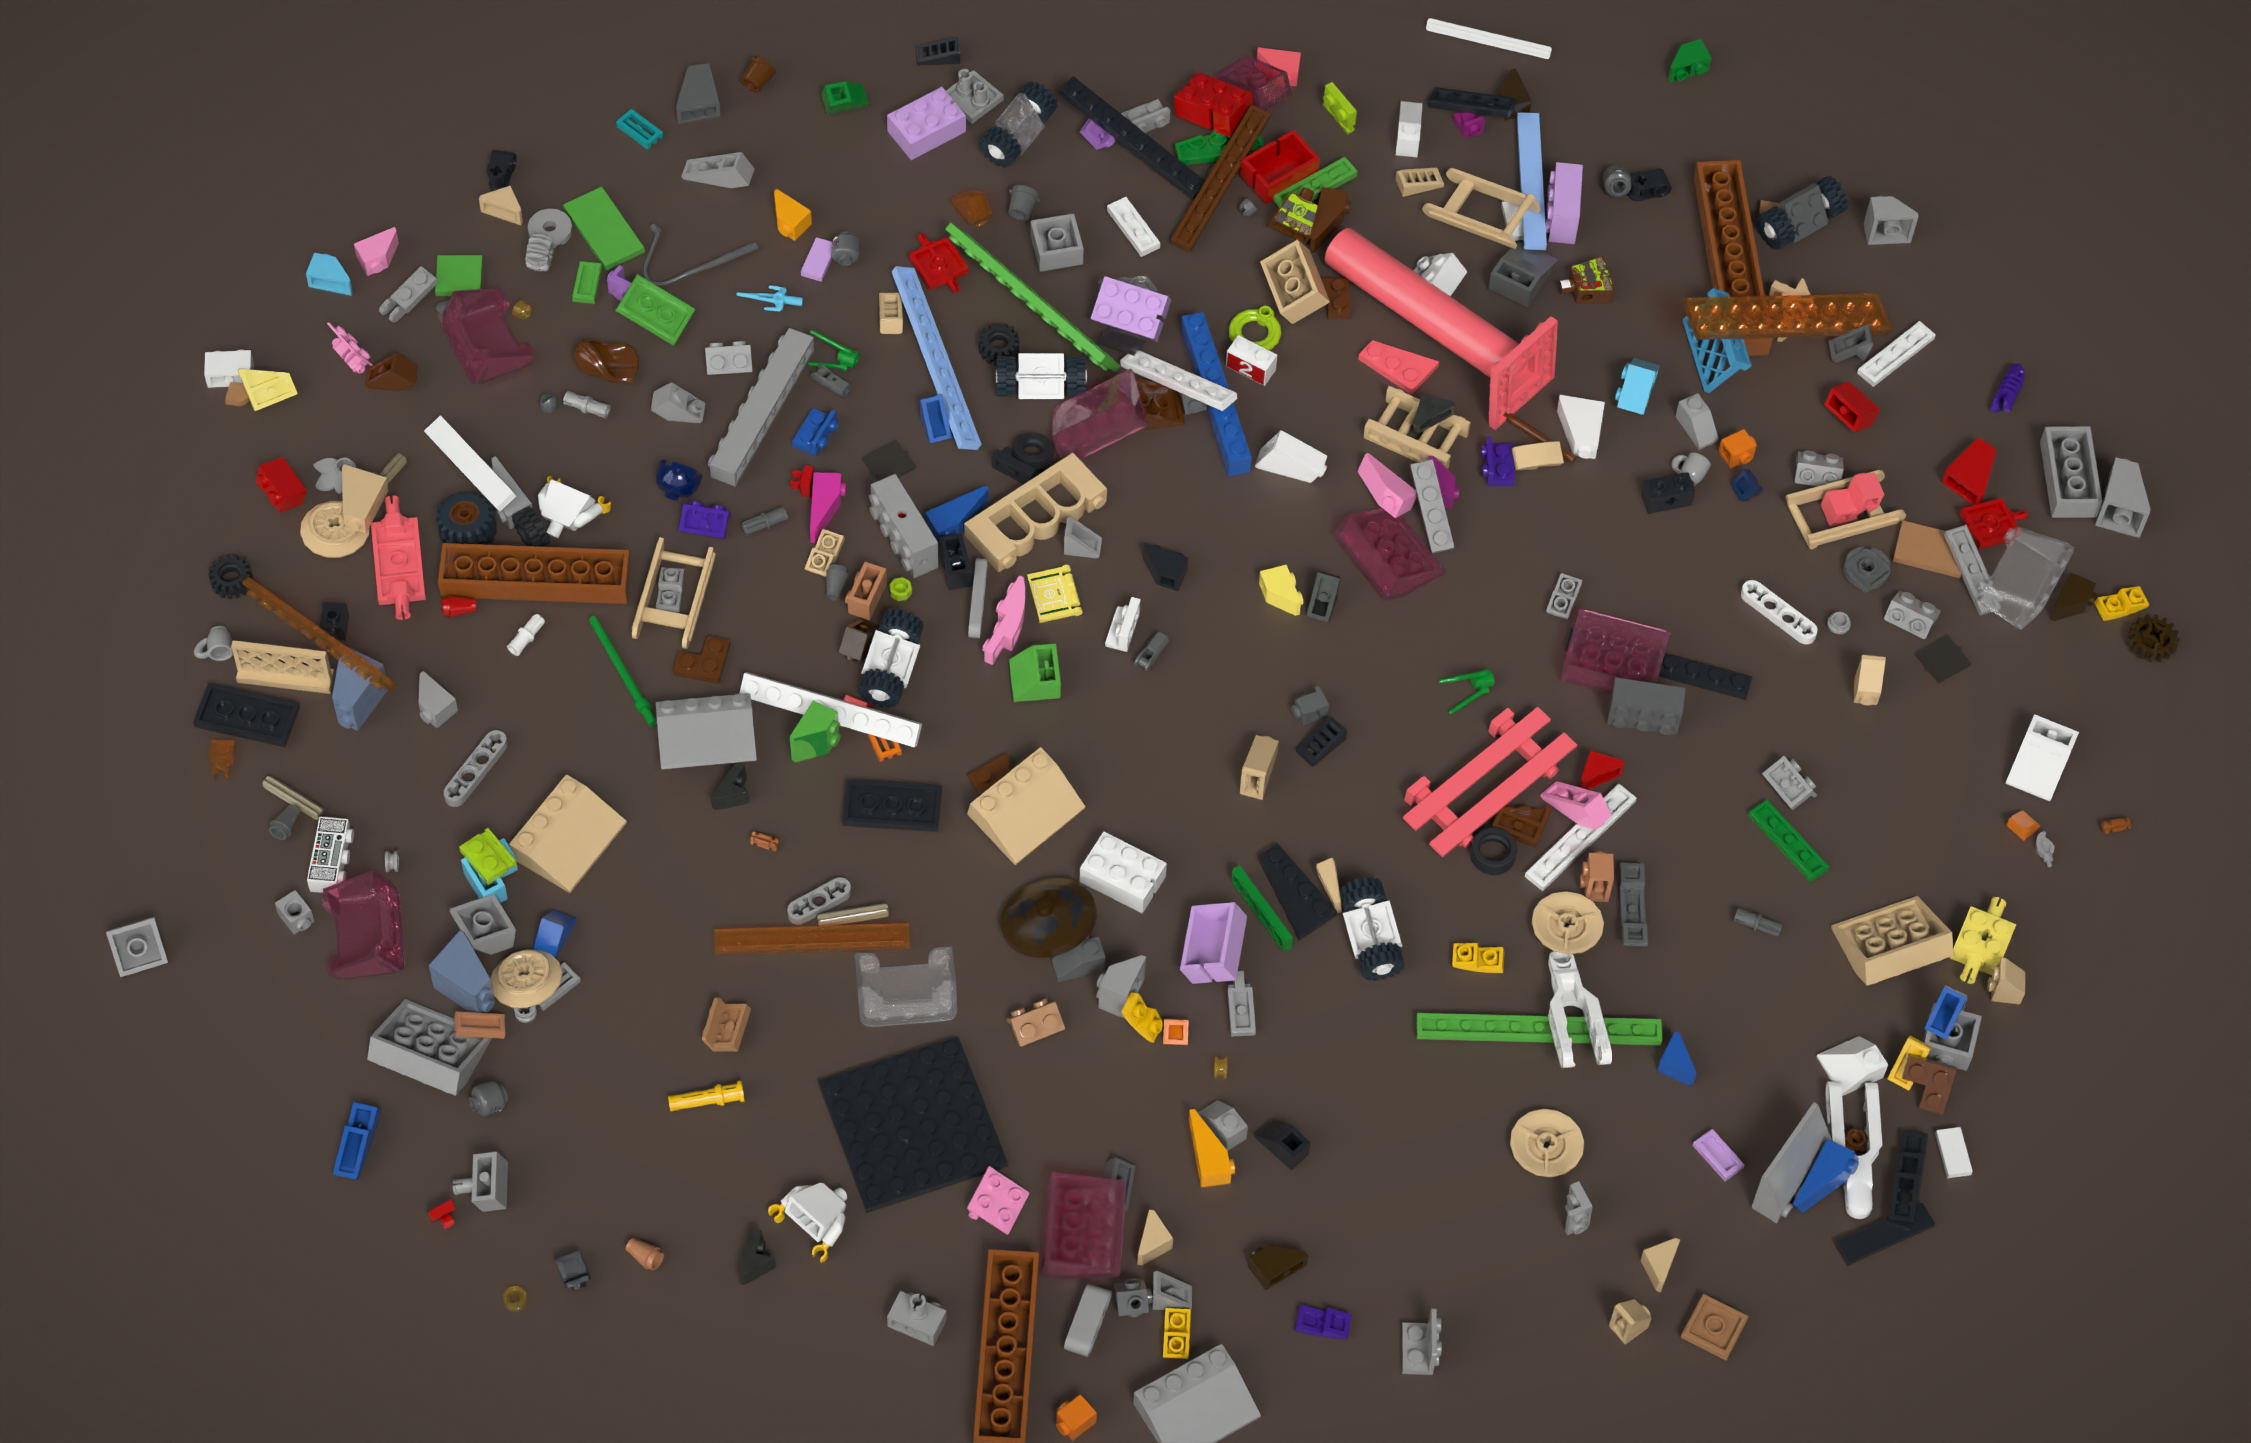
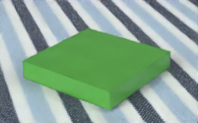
M438 255L436 296H461L470 291L474 296H481L483 256Z

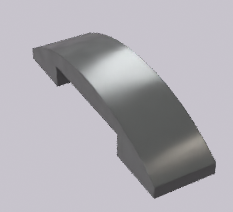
M1620 863L1619 902L1623 946L1648 947V930L1645 919L1644 863Z

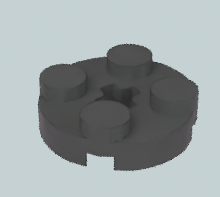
M1858 547L1847 555L1843 574L1853 586L1859 588L1862 592H1870L1873 589L1882 587L1887 582L1890 574V561L1879 549L1871 548L1870 550ZM1862 566H1871V571L1868 572L1863 570Z

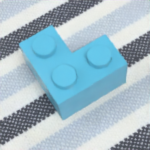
M1633 358L1631 363L1627 362L1621 379L1625 380L1623 388H1618L1615 400L1619 401L1617 407L1643 415L1646 411L1660 365Z
M503 838L499 840L501 844L506 848V850L516 860L514 853L510 849L505 839ZM466 858L461 859L463 873L479 899L491 894H495L500 903L508 899L506 887L501 878L517 871V866L511 867L507 873L488 885Z

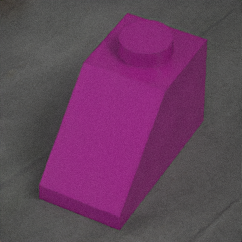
M1429 456V460L1433 459L1444 507L1453 509L1454 500L1459 498V486H1455L1456 477L1434 456Z

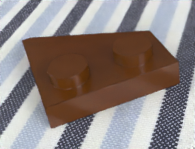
M1006 753L968 774L969 781L979 795H982L1010 772L1008 754Z
M1521 806L1520 808L1503 807L1498 812L1492 828L1504 829L1516 841L1536 848L1553 807L1545 806V809H1531V806Z

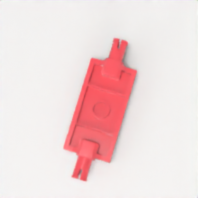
M388 496L384 500L386 506L384 519L380 522L371 523L379 605L395 604V617L398 620H403V611L405 619L411 617L409 602L426 600L419 525L417 517L406 518L400 513V499L398 496H392L393 504L391 503L390 496Z

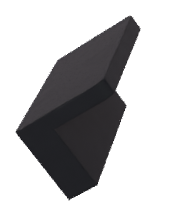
M1006 447L1003 451L996 449L992 455L993 469L1022 484L1027 483L1044 471V468L1035 469L1014 458L1012 449Z

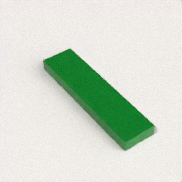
M1765 800L1749 811L1748 816L1810 883L1829 870L1830 866L1768 800Z
M1241 866L1233 868L1231 877L1233 885L1284 953L1291 950L1292 935Z

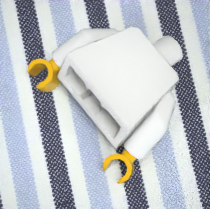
M552 476L547 477V484L538 494L541 515L551 522L546 532L557 539L563 528L576 531L577 528L583 527L601 513H608L611 509V501L603 504V496H600L598 503H595L591 496L561 484V478L554 481Z
M818 1183L813 1186H796L781 1200L780 1205H771L768 1213L772 1216L775 1212H779L774 1217L775 1223L782 1222L786 1213L817 1242L822 1240L823 1243L815 1246L812 1250L813 1257L818 1251H824V1255L820 1259L822 1263L828 1258V1247H832L842 1233L846 1218L844 1215L846 1208L844 1201L847 1199V1194L840 1187L832 1191L824 1183Z

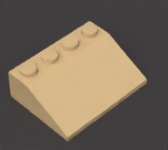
M1040 747L970 803L967 815L1010 861L1017 865L1085 809V805L1058 765Z
M566 774L510 842L509 847L514 853L517 862L571 893L626 825L627 821L587 786Z
M1918 896L1831 925L1832 931L1854 972L1866 986L1954 956L1952 932Z

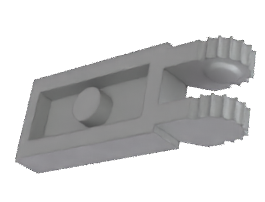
M420 266L389 299L384 301L380 306L379 312L386 315L397 305L398 307L390 313L389 320L393 323L399 321L438 284L437 278Z

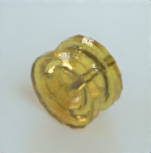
M1215 1056L1214 1079H1217L1219 1076H1222L1223 1079L1227 1078V1057L1219 1059Z
M512 1286L504 1292V1305L509 1311L518 1312L526 1306V1293L521 1287ZM516 1294L519 1295L520 1301L517 1302L515 1300V1303H511L510 1296L513 1295L515 1297Z

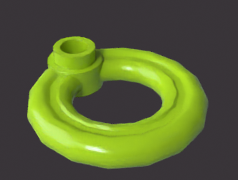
M1262 306L1259 309H1247L1238 313L1231 320L1228 331L1232 343L1238 335L1245 338L1242 334V327L1251 321H1257L1259 325L1267 327V337L1264 340L1253 343L1269 351L1278 344L1282 335L1281 326L1269 306Z

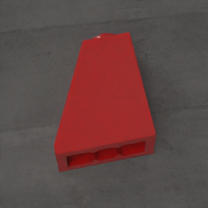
M1978 437L1945 470L1941 483L1971 505L1980 504L1986 490L1997 450L1991 444L1984 442Z

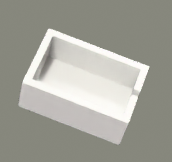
M1103 832L1080 867V882L1143 914L1153 898V892H1157L1166 877L1167 863Z

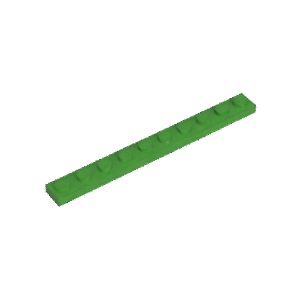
M1417 1013L1416 1016L1417 1039L1554 1043L1548 1016ZM1566 1017V1029L1569 1038H1572V1043L1592 1044L1585 1017ZM1603 1018L1610 1044H1662L1661 1019Z

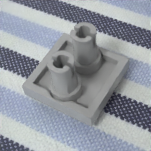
M968 69L960 70L958 73L959 81L946 90L953 99V103L958 105L966 115V119L972 124L1004 100V95L974 70L971 72Z

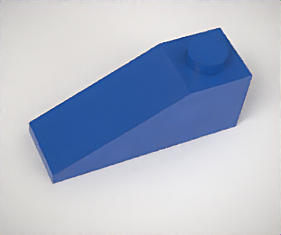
M983 486L925 512V523L937 540L938 545L939 537L959 534L964 531V523L975 517L988 502V487Z
M1827 1139L1793 1202L1798 1212L1804 1213L1845 1183L1850 1175L1856 1172L1859 1158L1853 1150Z

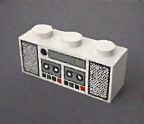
M319 817L307 877L310 892L339 894L340 886L345 884L346 872L344 871V865L349 863L350 850H348V845L354 839V829L350 828L348 819Z

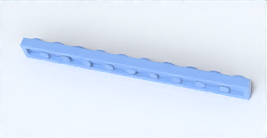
M895 266L892 270V275L937 394L943 395L948 422L958 449L978 450L982 445L916 271L910 267Z

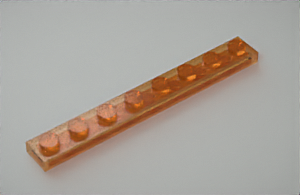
M909 923L714 929L715 955L910 949Z

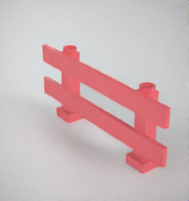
M1539 707L1535 708L1517 724L1512 721L1514 713L1509 708L1500 713L1491 721L1488 732L1494 738L1499 734L1501 737L1434 792L1429 790L1430 781L1425 776L1407 789L1404 800L1410 806L1414 803L1418 805L1405 814L1403 819L1415 831L1430 819H1433L1444 831L1433 839L1429 845L1442 858L1457 845L1468 848L1473 843L1474 836L1472 834L1475 830L1541 776L1544 778L1548 777L1549 779L1553 778L1559 771V768L1556 766L1557 763L1577 747V744L1565 732L1543 750L1531 739L1534 734L1551 721ZM1515 750L1528 761L1460 818L1447 807Z

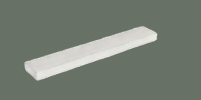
M1133 349L1120 360L1121 367L1221 411L1237 400L1236 392L1137 349Z
M441 415L424 430L499 512L516 497L512 490Z
M1618 783L1603 798L1611 814V817L1604 822V825L1593 830L1576 824L1525 873V877L1540 890L1544 891L1636 802L1637 798Z

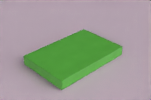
M637 274L615 311L674 346L695 308Z

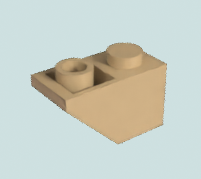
M2000 958L1998 966L1993 967L1992 977L1988 979L1987 990L1991 992V1001L2021 1004L2025 995V971L2007 958Z

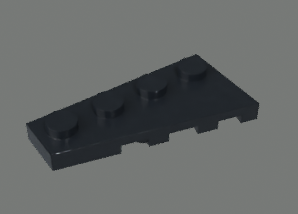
M1278 843L1259 855L1258 861L1270 885L1273 886L1279 903L1282 904L1286 917L1295 930L1298 941L1337 916V910Z

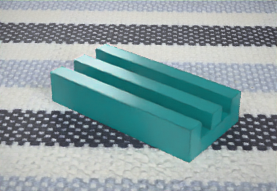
M632 109L616 121L617 128L647 150L651 148V144L655 145L657 143V139L661 140L663 138V132ZM629 118L633 119V120H634L635 122H637L638 124H635V123L632 122ZM642 127H644L646 130H648L650 133H652L653 136H651L649 133H647L646 131H644Z

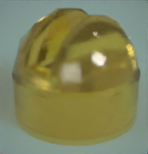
M520 300L514 306L512 315L518 319L525 320L531 315V306L525 301Z

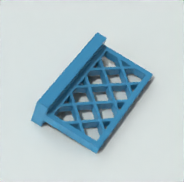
M1715 288L1707 293L1709 298L1682 319L1703 389L1706 393L1712 392L1739 369L1746 371L1752 366L1730 295ZM1711 306V317H1706L1708 309ZM1699 317L1696 328L1693 330L1691 322ZM1705 319L1709 320V323L1706 332L1704 333L1701 331L1704 325ZM1715 323H1717L1718 326L1716 336L1712 335ZM1700 334L1704 335L1701 348L1698 346ZM1712 337L1715 338L1711 351L1707 350V348L1709 345L1710 338ZM1721 340L1724 345L1722 354L1717 353ZM1707 352L1710 353L1707 365L1704 366L1703 360ZM1716 355L1721 356L1717 369H1714L1713 365ZM1728 358L1731 367L1728 368L1726 371H1723L1726 360ZM1711 371H1715L1716 373L1714 379L1710 383L1709 377Z

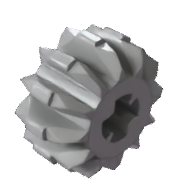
M533 233L529 238L527 251L525 252L526 266L540 272L549 269L553 260L555 246L551 236Z

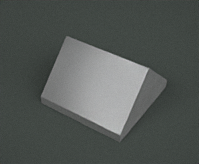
M154 917L106 931L120 977L168 963Z

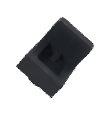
M579 1250L555 1259L565 1288L571 1287L572 1291L587 1286L585 1281L591 1278L587 1273Z

